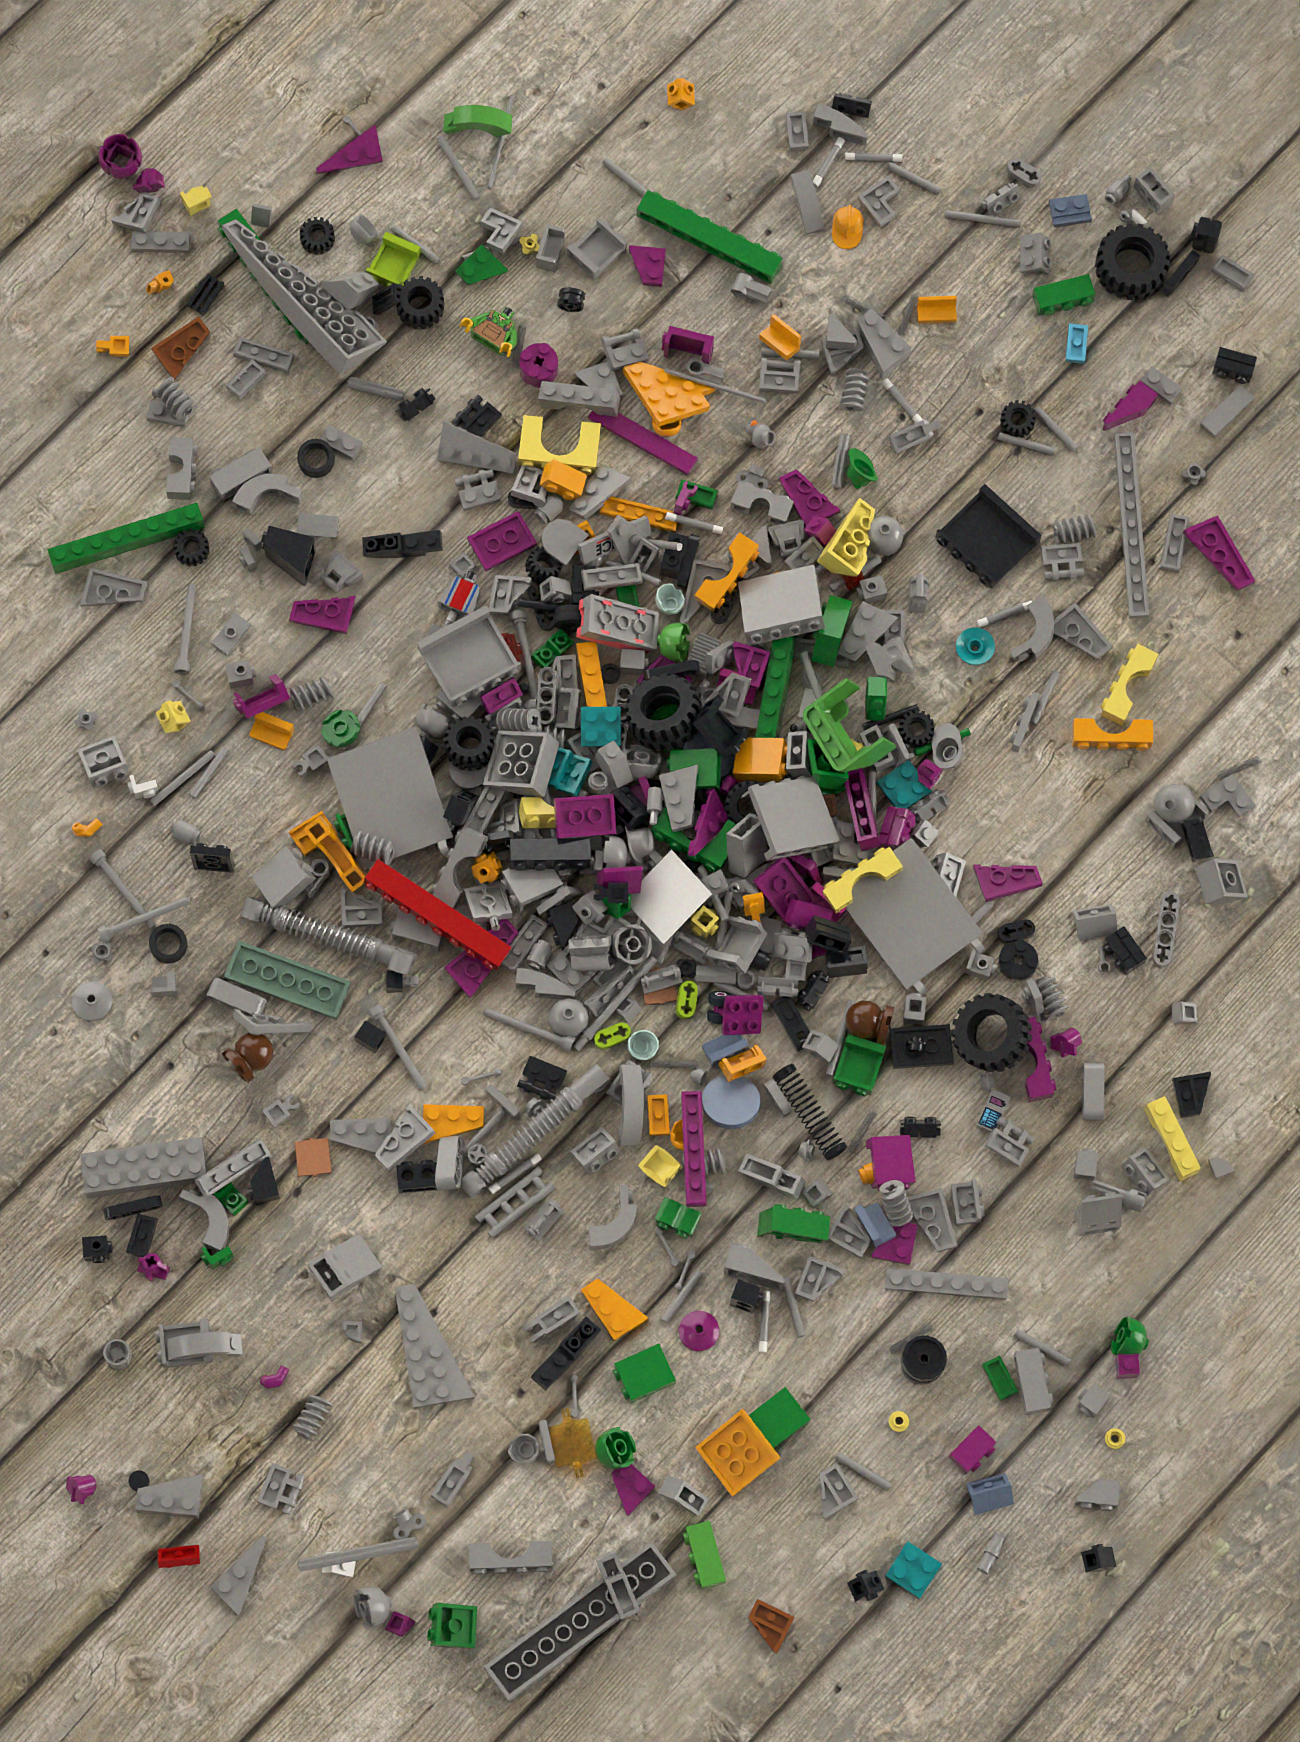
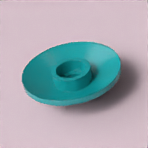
M972 627L964 630L958 636L956 651L964 662L970 665H981L989 661L993 656L995 642L991 634L986 630ZM972 646H977V647H978V650H977V651H973V650L971 649V647H972Z

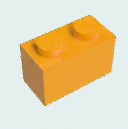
M553 459L545 464L539 485L549 492L557 493L564 499L573 501L582 495L587 475Z

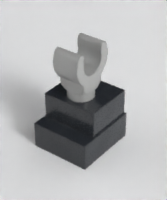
M387 970L386 993L402 992L403 986L419 987L418 976L403 978L402 973Z

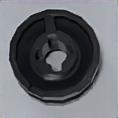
M565 287L559 290L560 298L557 302L559 309L567 312H580L584 309V291L572 287Z

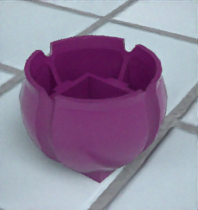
M114 134L106 138L103 146L100 147L98 153L99 164L103 171L108 175L112 174L113 178L127 179L137 172V167H140L142 163L141 148L132 137L128 139V136L125 134ZM118 153L130 158L125 168L112 163Z

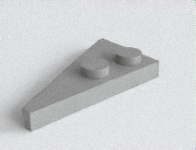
M697 559L693 560L680 623H688L702 606L700 602L694 599V595L705 579H723L730 572L729 566Z
M234 1010L233 1018L253 1035H260L261 1033L276 1035L277 1033L311 1032L313 1024L297 1020L296 1023L288 1024L284 1023V1018L254 1013L253 1017L245 1016L241 1013V1010Z
M261 1536L211 1586V1589L238 1616L242 1612L260 1556L265 1547L266 1538L264 1536Z

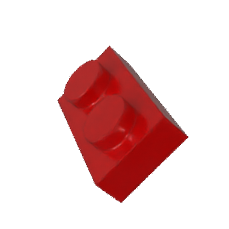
M199 1545L158 1549L159 1568L200 1564Z

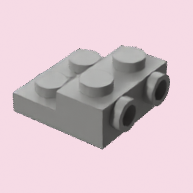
M115 735L78 749L92 787H103L108 781L113 779L122 780L126 774H129Z

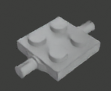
M475 878L477 886L465 888L463 891L471 919L474 923L490 922L493 931H495V928L499 930L498 920L512 918V911L506 893L501 884L492 885L485 882L480 884L479 880Z

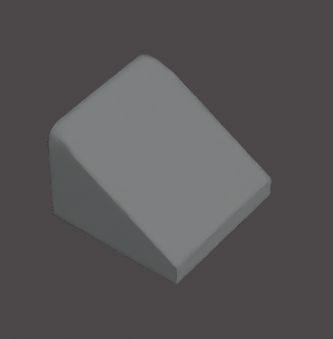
M254 203L252 205L251 224L270 227L273 216L272 208Z
M627 996L614 1012L625 1022L630 1023L639 1014L641 1008L636 1001Z
M1180 1001L1172 1004L1173 1024H1196V1003Z
M821 1178L815 1180L802 1191L813 1208L833 1195Z

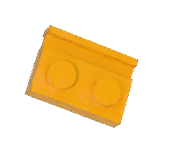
M320 811L289 831V835L304 857L318 849V847L303 829L319 816L323 817L338 836V833L323 811Z

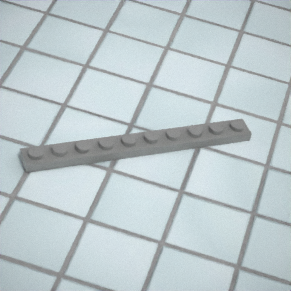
M1134 432L1115 433L1114 442L1129 619L1148 618L1149 607Z

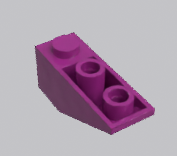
M1141 381L1136 385L1132 384L1126 392L1128 395L1125 399L1120 398L1115 405L1116 409L1114 412H1109L1103 419L1104 425L1102 430L1106 431L1144 416L1156 402L1158 394Z

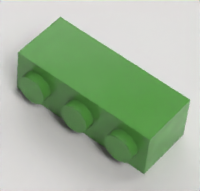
M710 1521L687 1526L685 1529L686 1533H683L685 1545H690L691 1553H688L691 1566L695 1565L697 1573H693L696 1585H700L701 1590L725 1584L726 1578Z

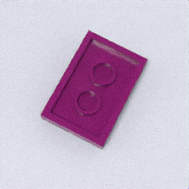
M519 511L467 537V541L485 572L537 546L536 540Z
M613 794L554 798L557 838L616 834Z
M786 857L777 859L753 880L754 884L787 927H790V923L784 920L790 898L814 904L819 902Z

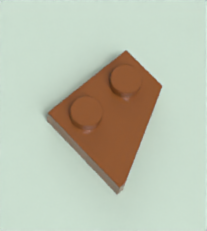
M757 1599L748 1619L772 1651L777 1654L795 1617Z

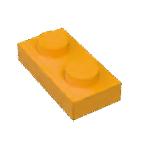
M667 1094L647 1095L649 1136L670 1135Z

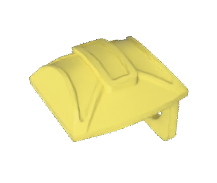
M657 1145L652 1148L638 1165L650 1179L663 1187H666L682 1168L671 1154Z

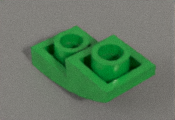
M560 629L547 639L546 644L531 655V659L541 669L550 667L554 663L556 656L565 654L572 647L574 641Z
M231 1182L213 1193L234 1217L249 1203Z

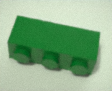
M1089 274L1034 287L1032 293L1039 316H1049L1060 310L1069 311L1079 305L1082 307L1088 306L1094 302L1096 295Z

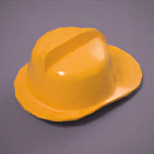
M852 205L840 208L833 218L832 239L842 249L856 247L862 238L863 215L858 209L853 208Z

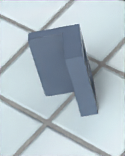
M722 1035L702 1045L712 1067L718 1065L719 1061H722L721 1059L736 1056L747 1051L749 1047L746 1039H743L741 1035Z
M878 1202L865 1209L862 1204L854 1208L875 1248L896 1237V1233Z
M1006 1473L966 1484L975 1514L1014 1504L1011 1484Z

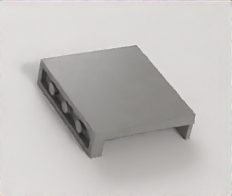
M815 565L738 582L744 633L748 645L826 628L822 616L818 588L819 578Z
M486 605L417 642V649L452 707L463 705L467 702L468 698L483 694L485 689L498 686L502 683V680L507 677H515L521 670V663L515 659L490 617V611Z
M804 775L795 780L787 778L780 781V783L771 781L763 786L755 784L748 787V791L742 795L743 798L751 797L770 847L764 853L766 861L830 849L840 842L820 787L814 777Z

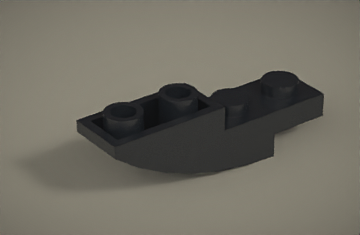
M440 530L404 535L398 532L362 537L363 556L369 558L426 556L428 552L443 551L442 532Z
M585 1317L531 1375V1379L547 1391L585 1351L600 1333L601 1329L588 1317Z

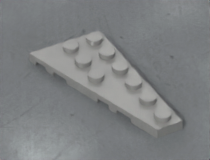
M416 1285L395 1287L414 1408L474 1399L475 1397Z

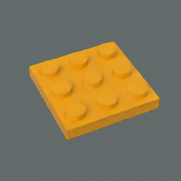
M744 1409L737 1412L695 1447L731 1496L739 1493L781 1458Z

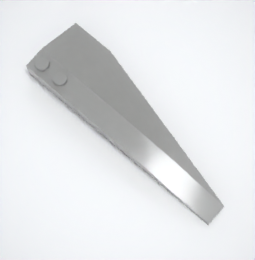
M233 220L222 225L221 228L267 294L339 374L353 369L386 344L387 341L358 311L347 310L324 288L318 286L319 282L294 263L291 265L285 261L286 257L280 252L278 254L273 252L269 248L270 245L256 239V234L239 221Z

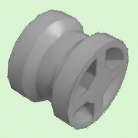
M476 1144L469 1148L468 1159L472 1166L481 1168L479 1165H484L488 1152L484 1146Z

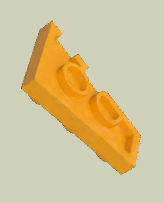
M423 1104V1119L431 1126L435 1134L422 1145L429 1144V1142L443 1137L481 1129L484 1125V1106Z
M599 1279L594 1280L581 1289L582 1294L614 1341L648 1320L646 1315Z

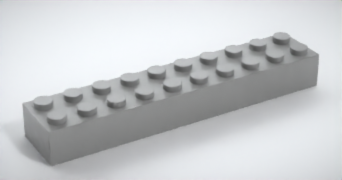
M652 1541L621 1563L638 1606L676 1578V1573ZM603 1578L484 1666V1670L508 1703L620 1620Z

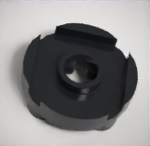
M1024 940L1007 943L1001 949L998 957V966L1002 974L1009 979L1018 981L1030 978L1034 974L1039 962L1035 948ZM1015 956L1023 958L1022 965L1013 963Z

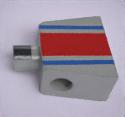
M467 571L464 579L455 576L439 598L438 608L448 612L453 611L460 617H465L476 611L481 592L480 586L475 584L478 575Z

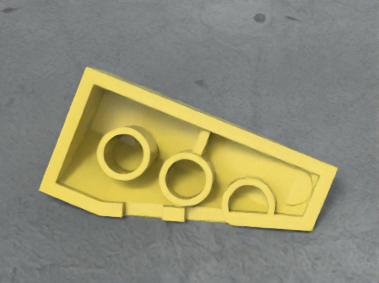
M859 498L822 551L817 562L832 573L858 576L867 561L866 552L870 543L868 531L874 519L875 509Z

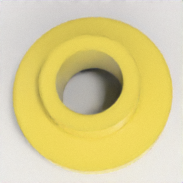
M896 1411L890 1415L888 1423L893 1431L902 1432L907 1429L909 1418L904 1412ZM901 1418L903 1420V1423L901 1425L896 1424L895 1419Z
M1110 1429L1105 1435L1106 1445L1111 1449L1121 1448L1125 1443V1434L1120 1429ZM1117 1436L1118 1442H1113L1111 1437Z

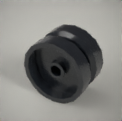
M928 1335L917 1336L911 1339L904 1347L900 1359L901 1369L905 1377L911 1382L923 1385L936 1381L942 1375L947 1362V1353L943 1344L936 1338ZM921 1357H925V1361L927 1362H922L920 1360Z

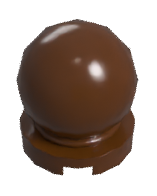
M861 1000L848 1009L845 1015L846 1027L852 1036L865 1040L875 1037L878 1044L885 1045L894 1007L886 1005V1008L881 1010L878 1004L872 1001Z
M248 1032L238 1039L234 1050L227 1048L221 1054L226 1062L230 1060L236 1066L233 1070L239 1077L249 1083L254 1079L253 1071H261L272 1061L273 1044L263 1034L253 1035Z

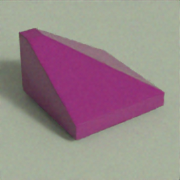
M394 1611L385 1630L403 1637L415 1625L416 1621Z

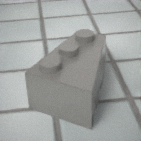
M201 1474L138 1488L135 1510L137 1513L199 1519L204 1477Z

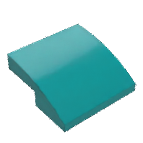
M558 747L548 786L577 797L593 764L592 760Z

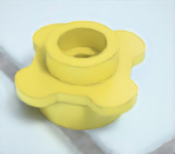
M536 234L520 238L519 242L522 244V252L524 254L538 252L540 245L537 242L538 236Z

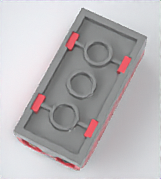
M593 594L579 600V610L582 619L581 626L577 628V638L618 649L645 650V653L657 649L659 612Z

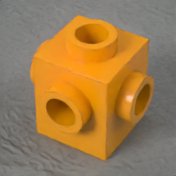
M678 78L674 82L667 84L668 106L682 111L695 105L694 84L683 78Z
M494 851L487 855L483 853L476 857L474 864L471 866L472 874L479 880L480 884L486 881L488 883L495 881L499 878L498 874L503 869Z

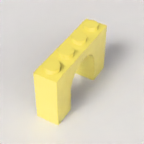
M523 416L518 457L519 466H531L544 470L545 464L555 459L586 475L595 473L601 423L582 421L577 447L571 453L559 456L549 453L541 443L543 417Z

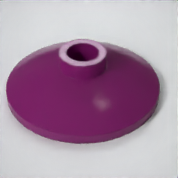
M705 1311L688 1313L679 1325L681 1342L693 1351L708 1350L716 1343L719 1337L717 1320ZM697 1326L703 1328L701 1333L696 1332L695 1328Z

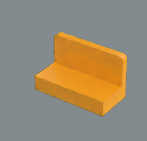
M957 296L918 297V324L956 322Z
M773 314L770 318V326L759 334V339L785 360H788L800 350L801 335Z
M264 712L254 715L255 722L249 736L281 750H286L294 733V725Z

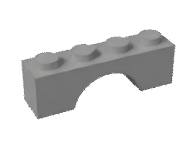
M547 381L541 382L538 397L541 408L561 410L566 406H579L590 409L598 415L617 417L620 404L618 390Z
M468 827L459 830L455 837L457 843L454 848L450 849L447 855V859H449L447 865L441 868L439 872V877L441 878L438 884L433 886L431 894L455 909L464 891L457 881L458 866L467 857L480 856L489 837Z
M531 1541L527 1551L513 1559L497 1555L490 1543L469 1544V1570L474 1571L476 1575L486 1574V1571H494L495 1574H505L507 1570H515V1573H527L528 1569H536V1572H548V1569L553 1568L552 1541Z

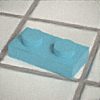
M1069 323L1065 362L1085 363L1088 325Z

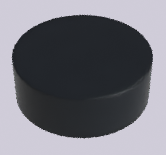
M609 663L601 668L603 682L614 684L619 680L620 670L618 666Z
M137 1470L131 1473L128 1482L131 1489L137 1492L138 1488L149 1486L150 1480L144 1471Z

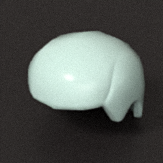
M669 583L663 584L658 588L655 602L661 612L667 615H675L683 609L685 598L681 589L678 590L673 584Z
M648 1030L634 1032L628 1040V1051L632 1057L638 1060H648L654 1057L659 1049V1041L656 1035Z

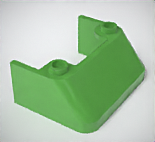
M848 678L834 686L803 711V720L833 769L841 773L871 766L896 748L894 743L881 737L872 745L865 746L857 751L840 723L849 712V707L845 700L860 689L857 684Z

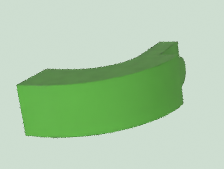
M483 105L454 107V112L444 114L443 132L451 134L467 129L486 131L495 137H500L511 133L512 115L503 110Z

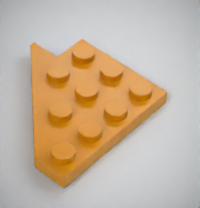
M643 362L623 367V374L658 427L709 411L710 405L704 396L714 393L715 388L665 373L664 369Z

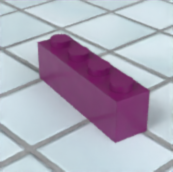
M862 768L848 771L849 779L845 782L861 851L881 847Z

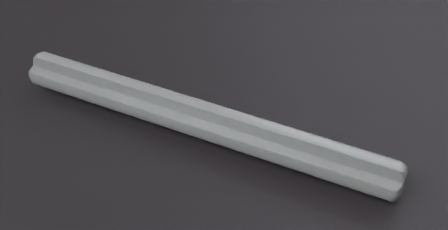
M410 1537L299 1559L297 1565L299 1571L302 1572L417 1549L418 1542L416 1537Z

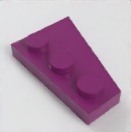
M797 469L779 477V481L787 496L794 501L793 507L799 518L804 521L805 528L814 516L828 519L841 512L824 494H821L813 487V484Z
M356 596L339 599L335 597L328 600L294 601L289 622L347 634Z

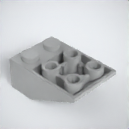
M1108 1192L1103 1194V1197L1096 1198L1095 1195L1083 1197L1084 1200L1080 1201L1075 1211L1079 1236L1120 1229L1122 1218L1121 1194Z
M360 1234L328 1250L308 1264L309 1270L331 1302L382 1268Z

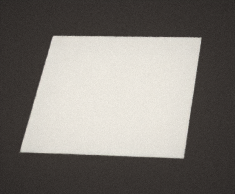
M671 850L642 880L641 892L631 894V909L664 944L712 893Z

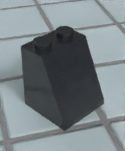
M268 526L267 532H263L261 543H263L262 549L265 550L266 557L298 583L306 586L316 553L314 537Z

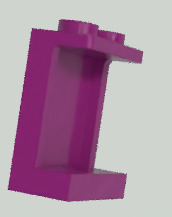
M669 325L668 332L664 331L661 350L664 351V357L668 358L670 349L702 356V362L710 365L714 349V336Z
M277 674L269 676L273 688L244 701L237 692L233 694L235 699L232 701L240 715L244 714L248 719L290 699L283 681Z
M910 1135L871 1137L865 1141L866 1149L871 1151L874 1183L871 1184L872 1189L880 1191L879 1188L891 1180L901 1181L904 1184L905 1190L910 1189V1186L916 1183Z

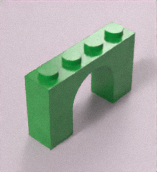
M667 807L664 808L657 818V824L652 826L651 832L656 840L668 843L673 850L683 852L691 861H698L708 871L716 872L720 869L722 870L728 861L726 834L737 824L727 820L717 837L708 842L695 856L688 855L691 840L683 834L682 830L672 831Z

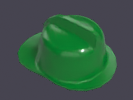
M850 449L848 455L851 463L846 474L855 489H860L862 486L865 487L871 481H877L878 477L869 457L859 449Z

